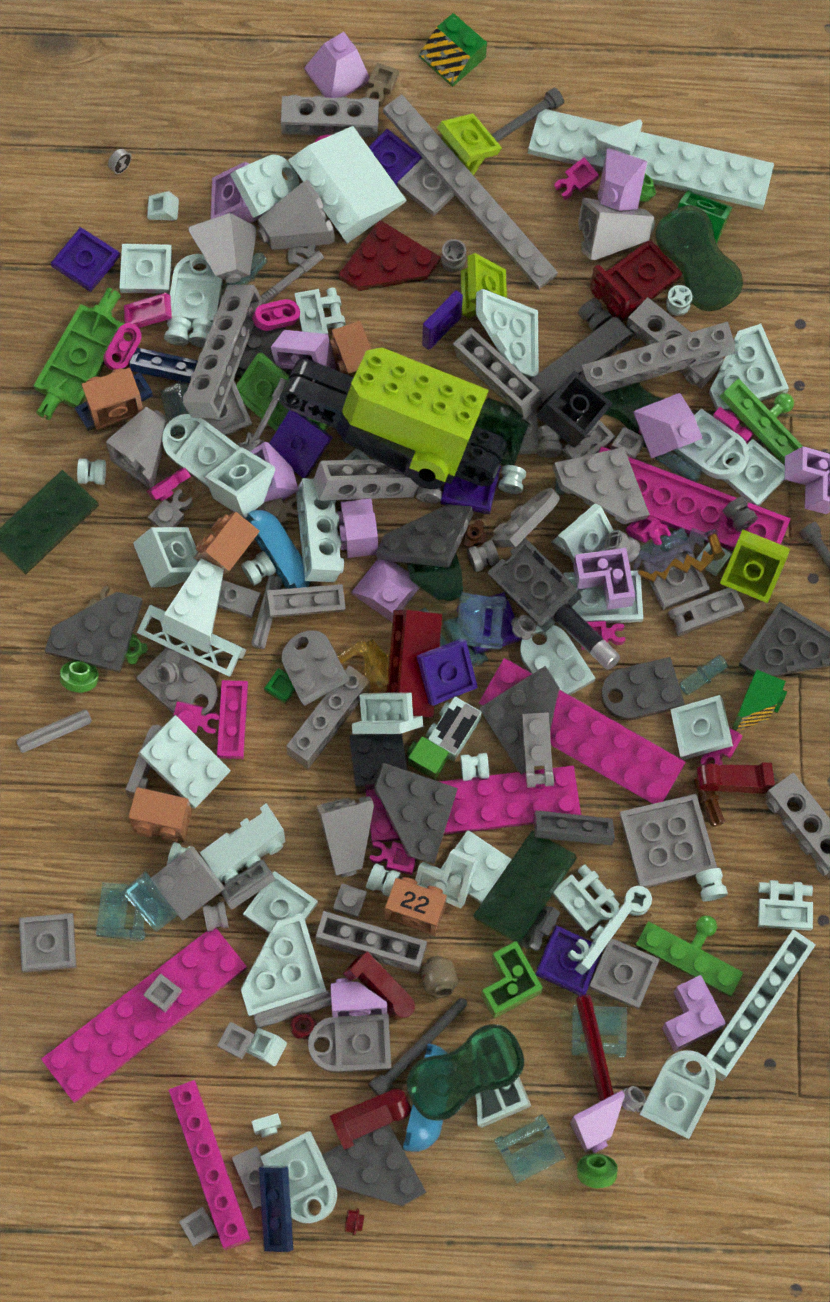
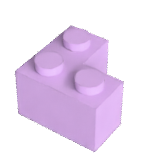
M284 330L271 346L275 364L280 368L293 369L298 360L309 359L337 370L328 334Z
M801 447L786 455L785 480L805 485V509L823 514L829 513L830 454Z
M371 498L341 502V511H337L342 541L341 549L347 550V558L376 555L378 534Z
M626 548L575 555L573 569L577 589L603 586L607 610L633 606L635 592Z
M701 975L676 987L673 993L684 1014L666 1022L662 1029L673 1051L676 1052L721 1030L725 1026L726 1022Z

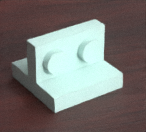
M595 503L569 527L563 530L551 543L556 550L567 555L574 562L575 555L605 551V540L614 530L602 507Z
M412 693L360 694L361 721L352 723V733L401 734L423 727L422 716H413Z

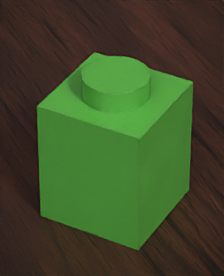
M423 736L418 743L414 741L407 751L409 756L408 765L433 780H436L449 758L447 750Z

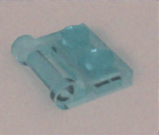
M462 592L459 600L455 641L463 638L466 640L467 645L501 649L503 639L501 638L502 617L507 599L501 596L488 597ZM486 608L493 609L490 637L483 636Z
M102 882L96 930L97 937L145 941L146 932L143 931L145 913L137 903L135 905L133 930L125 929L129 899L127 890L132 885ZM142 886L141 894L150 896L151 888Z
M573 1005L571 1055H580V1053H588L586 1042H581V1034L584 1033L578 1007ZM593 1006L600 1035L618 1036L617 1043H602L604 1054H617V1057H626L627 1007Z
M543 1114L536 1117L534 1122L505 1137L499 1136L494 1139L516 1184L566 1158ZM539 1131L543 1133L544 1138L511 1154L508 1147Z

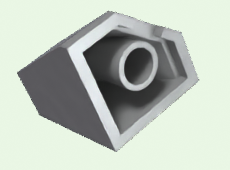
M309 180L302 182L258 219L259 229L257 233L263 243L267 242L272 250L298 246L304 247L314 244L324 245L335 242L333 226L329 219L326 220L323 203Z
M583 198L578 223L579 230H583L585 241L581 242L582 253L590 260H597L649 241L655 227L654 216L647 210L638 208L635 210L618 211L600 204L599 200Z
M231 213L189 226L190 234L217 277L225 280L227 283H237L241 281V278L250 276L257 232L256 226Z
M145 407L106 441L111 461L148 488L154 486L164 448L162 437L167 425L166 417L158 410L152 411Z
M370 796L359 798L360 802L355 803V800H350V798L316 805L336 875L341 874L342 877L352 876L357 873L356 870L363 867L374 808L373 800Z

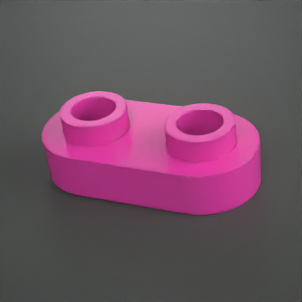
M288 299L266 303L256 308L252 320L257 328L264 331L287 327L295 324L300 316V308L295 302Z
M126 323L116 330L103 356L104 363L109 369L125 368L130 362L142 338L141 331L136 325ZM124 333H127V334L130 335V337H131V340H130V341H126V340L124 339V337H123ZM113 354L119 357V362L112 360Z

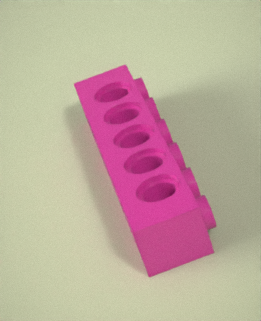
M195 1080L169 1089L224 1250L226 1251L251 1241Z

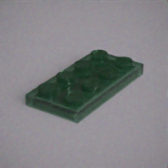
M61 470L0 527V551L26 575L85 520L99 504L65 471Z
M532 830L474 913L475 920L511 941H517L519 944L576 861V855L549 839L536 838L535 832Z

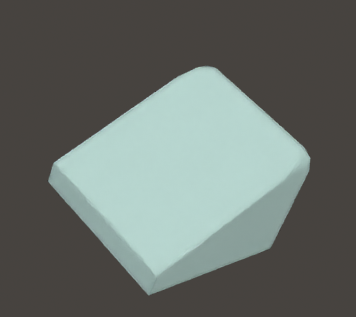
M169 191L149 196L147 218L149 220H177L179 199Z
M257 1028L254 1034L255 1037L246 1053L272 1066H276L287 1043L278 1035Z

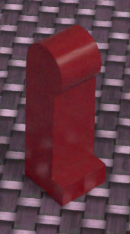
M762 762L760 765L719 766L717 764H706L697 768L699 789L704 791L765 794L775 786L773 767L770 762Z
M368 951L359 954L342 973L349 981L358 978L370 991L387 1002V1013L392 1019L401 1020L413 1014L415 1002L412 997Z
M394 1089L330 1115V1118L345 1150L354 1146L353 1140L393 1121L407 1118L412 1109L405 1092L400 1089Z

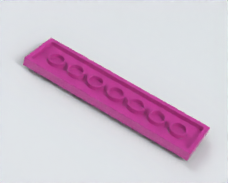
M601 446L599 453L609 451L610 449ZM628 457L649 516L659 519L661 524L708 541V536L717 534L721 547L734 551L741 532L736 531L733 527L732 519L726 517L723 509L730 502L737 499L736 497ZM748 502L747 507L756 513L758 519L745 530L781 545L791 518Z
M504 658L480 699L479 704L485 705L532 673ZM562 690L559 691L550 731L551 745L650 803L664 802L686 762Z
M574 766L552 768L554 786L538 784L533 788H527L526 772L523 774L515 772L490 775L489 779L473 777L467 781H463V779L439 781L458 788L444 835L465 833L467 830L473 832L534 824L533 817L535 811L581 815ZM544 769L534 770V774H544ZM374 789L366 790V797L370 796L374 804L370 824L372 844L376 841L390 842L400 840Z
M214 928L213 931H206L41 1060L71 1100L76 1103L244 972L247 966L217 928ZM160 973L182 990V993L166 1013L144 997V993Z

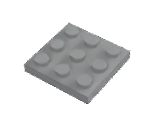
M696 794L619 813L639 886L645 888L695 877L699 872L717 868Z

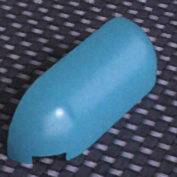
M265 510L249 512L248 516L244 519L260 531L254 539L261 550L270 558L275 567L276 574L282 578L285 588L309 587L310 581H305L303 558L279 520Z
M428 1044L403 1145V1150L418 1152L429 1148L436 1142L441 1132L454 1078V1065L449 1054L443 1048L434 1044Z

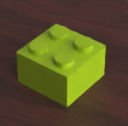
M742 529L720 584L768 603L787 560L790 548Z

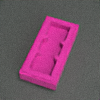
M167 293L124 305L125 324L132 323L138 328L172 318L171 296Z

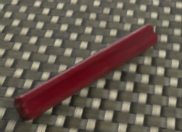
M585 994L576 997V1003L600 1101H603L614 1095L592 998L590 995Z

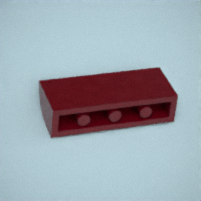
M394 610L386 693H412L413 716L434 718L435 705L432 706L428 703L417 655L440 647L442 614L414 610Z

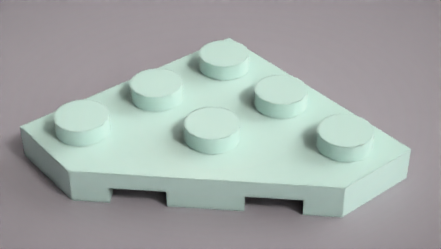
M485 289L476 292V315L500 354L530 381L539 374L538 310Z
M761 324L737 332L734 339L735 354L725 357L709 394L716 410L721 407L725 411H731L732 409L719 396L738 378L760 401L788 392L789 387Z
M303 913L276 921L241 987V992L249 1016L326 992Z

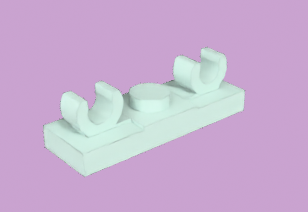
M609 898L605 904L611 908V913H607L603 909L597 913L601 919L609 920L604 927L599 925L590 937L594 940L590 946L582 939L576 942V945L582 950L581 954H577L573 950L568 953V957L571 960L580 961L575 970L581 975L590 969L631 912L633 906L625 902L618 907V903L614 899Z

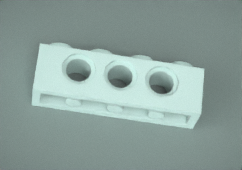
M303 478L298 486L296 499L305 581L335 582L339 574L344 570V559L340 558L342 541L337 530L339 514L335 512L336 500L319 501L313 483L314 479Z

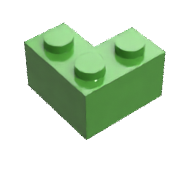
M517 941L493 953L491 960L502 979L483 989L481 997L495 1019L540 995L543 987Z

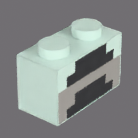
M454 697L451 703L446 702L439 714L442 718L438 724L433 723L426 737L431 742L449 752L448 759L455 762L481 720L482 712Z

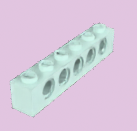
M794 929L788 935L706 1056L714 1067L716 1078L721 1081L730 1073L816 945Z

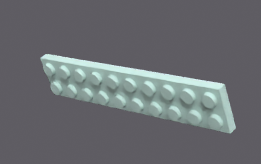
M545 109L538 113L528 154L573 165L585 157L595 170L603 171L606 155L595 151L596 136L619 126ZM644 132L640 133L632 156L647 161L645 173L652 179L653 184L686 192L689 190L699 195L763 210L774 163Z

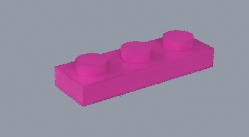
M222 680L217 746L218 758L244 759L248 681Z

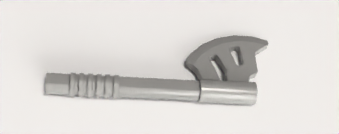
M315 244L307 245L308 249L302 246L289 248V263L297 264L299 267L262 294V304L271 301L282 290L324 258L320 251L315 252ZM296 254L305 255L308 259H304Z

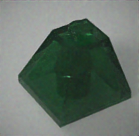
M488 397L482 406L475 426L501 436L507 443L501 465L515 466L529 423L512 406Z
M457 552L449 568L406 563L410 580L437 600L454 601L457 598L464 597L462 570Z

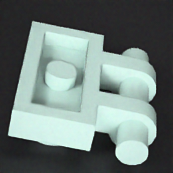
M336 288L327 289V297H320L319 289L295 293L296 304L300 308L299 320L302 332L328 334L327 328L336 329L346 325L345 317L341 315L340 306L342 303L340 296L337 295ZM323 308L330 309L331 317L324 316Z
M584 864L578 870L583 877L580 882L573 875H570L553 889L551 894L583 931L587 933L603 920L597 913L609 898L614 899L618 906L620 904L614 898L615 894L612 890H607L599 881V875L595 871H591ZM591 886L599 895L596 900L585 890L587 887Z
M770 880L769 883L759 882L758 892L768 893L769 899H759L758 927L795 930L813 929V902L802 901L803 896H812L813 886L802 885V882H793V884H780L774 880ZM779 894L792 895L793 901L778 900Z

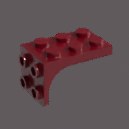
M649 239V241L645 242L607 271L597 264L593 268L590 290L595 298L601 299L605 303L608 312L613 317L616 316L623 322L647 298L654 299L682 277V272Z

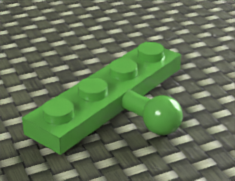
M738 378L719 396L784 465L786 455L803 447L777 419L781 413H788L793 409L794 399L791 395L787 393L779 394L774 400V407L769 411Z
M705 915L697 920V934L691 944L649 921L647 922L635 946L694 978L701 975L705 984L729 997L732 996L744 972L701 950L706 938L712 936L717 930V922L713 917Z

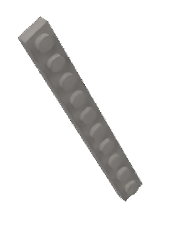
M402 94L383 108V113L538 290L557 276L558 272Z

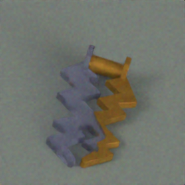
M692 528L688 542L674 536L668 552H664L654 545L651 555L640 550L633 569L637 570L643 559L654 565L660 559L664 562L662 569L651 565V573L639 570L638 575L652 582H655L657 576L666 580L671 567L688 573L692 566L701 573L713 560L722 559L725 556V552L722 550L717 536L718 532L715 529L703 532ZM704 540L709 541L712 555L703 551L701 561L688 554L684 563L676 559L679 549L692 554L696 543L703 547Z

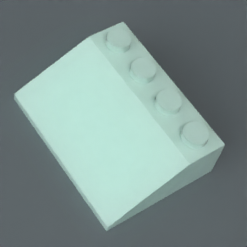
M353 126L308 145L288 160L303 182L309 180L323 203L324 212L347 244L407 201Z

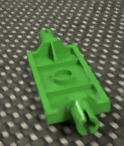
M107 288L99 304L89 308L82 304L78 307L34 384L36 391L46 395L36 411L40 417L44 418L46 415L45 419L51 420L59 403H65L73 408L83 404L85 395L82 384L92 377L99 376L105 365L104 353L116 330L124 324L115 320L111 313L121 297L120 293L116 290L111 293L112 289Z

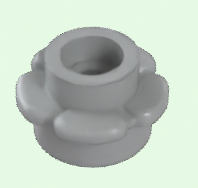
M522 615L512 620L511 624L514 635L523 640L530 639L536 630L534 620L527 615Z
M162 660L155 668V676L161 684H173V682L178 680L179 670L172 661Z
M635 1086L625 1088L623 1090L625 1096L622 1106L627 1111L640 1112L646 1102L644 1093Z

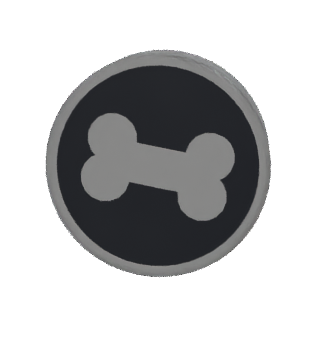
M124 149L116 150L108 161L109 169L116 174L124 172L130 165L131 154Z

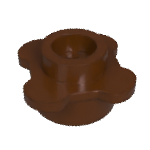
M477 520L474 524L468 525L464 534V545L466 547L478 546L488 541V535L484 532V523Z

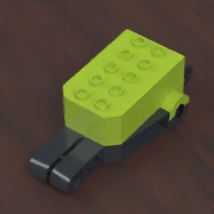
M382 347L365 352L354 377L312 360L300 359L296 362L280 394L279 400L288 410L336 428L337 433L340 434L344 442L402 475L411 478L415 484L426 489H438L445 482L452 484L454 476L483 487L491 485L494 482L507 448V443L501 436L475 426L489 391L488 389Z

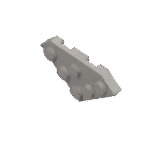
M624 447L556 462L552 466L560 490L569 495L573 493L584 499L583 502L589 506H593L595 503L600 505L604 511L615 516V520L620 523L627 524L648 518V509Z

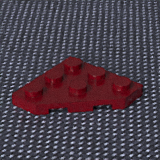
M380 220L338 276L340 280L358 291L369 290V287L380 285L387 287L403 284V281L415 279L422 281L428 279L440 263L441 257Z

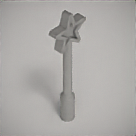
M280 379L272 395L273 399L255 434L248 432L246 442L238 443L239 447H243L250 452L264 442V440L259 438L278 401H280V394L287 382L286 379Z

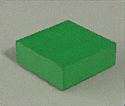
M280 668L277 669L264 688L266 693L285 705L296 691L288 674Z

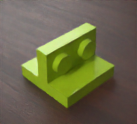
M473 113L441 121L437 127L443 135L441 138L472 175L476 173L485 158L498 155L502 149Z
M476 253L467 256L468 268L461 270L462 315L467 318L476 315V292L485 289L507 298L506 269Z

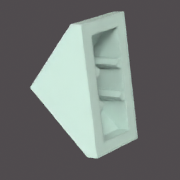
M641 119L597 135L594 145L595 151L606 155L607 148H611L632 156L641 133Z

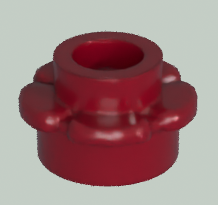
M299 1014L293 1017L290 1022V1027H292L291 1033L297 1039L303 1038L307 1040L317 1023L315 1019L311 1018L310 1014ZM302 1024L306 1025L305 1029L301 1028Z
M358 1208L356 1211L348 1210L346 1215L344 1232L352 1233V1236L356 1235V1231L362 1232L364 1215L359 1214L360 1210Z

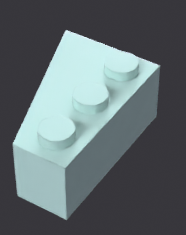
M204 559L199 560L166 610L162 632L209 654L222 587L223 568Z
M267 803L260 807L262 813L251 821L248 818L240 822L242 827L230 834L225 833L200 852L202 859L221 883L223 881L225 883L230 882L239 875L237 872L245 867L249 869L261 861L260 858L267 853L272 855L283 848V843L286 842L284 829Z
M496 1027L472 1037L478 1115L477 1124L482 1128L531 1107V1104L501 1031Z

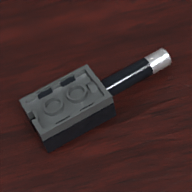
M526 538L510 550L512 556L506 562L501 559L487 572L494 583L531 617L544 632L558 622L605 669H611L618 663L620 655L572 608L582 598L577 588Z

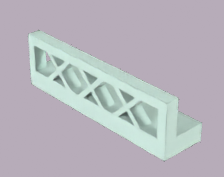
M149 605L137 633L229 677L231 676L238 659H243L246 649L212 633L209 654L198 656L194 653L193 647L190 644H172L167 633L159 632L153 635L145 631L151 617L160 620L163 628V619L166 612L158 607ZM165 635L166 640L160 638L159 636ZM188 645L189 651L183 649L182 647ZM212 646L217 647L219 649L213 651ZM225 651L233 655L227 669L218 665L215 658L216 654ZM211 656L213 663L206 660L205 658Z

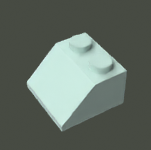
M242 447L207 474L205 479L213 499L246 518L249 512L256 510L264 503L275 468Z
M151 527L133 542L151 587H171L186 581L198 563L193 558L198 551L195 549L196 545L188 527Z

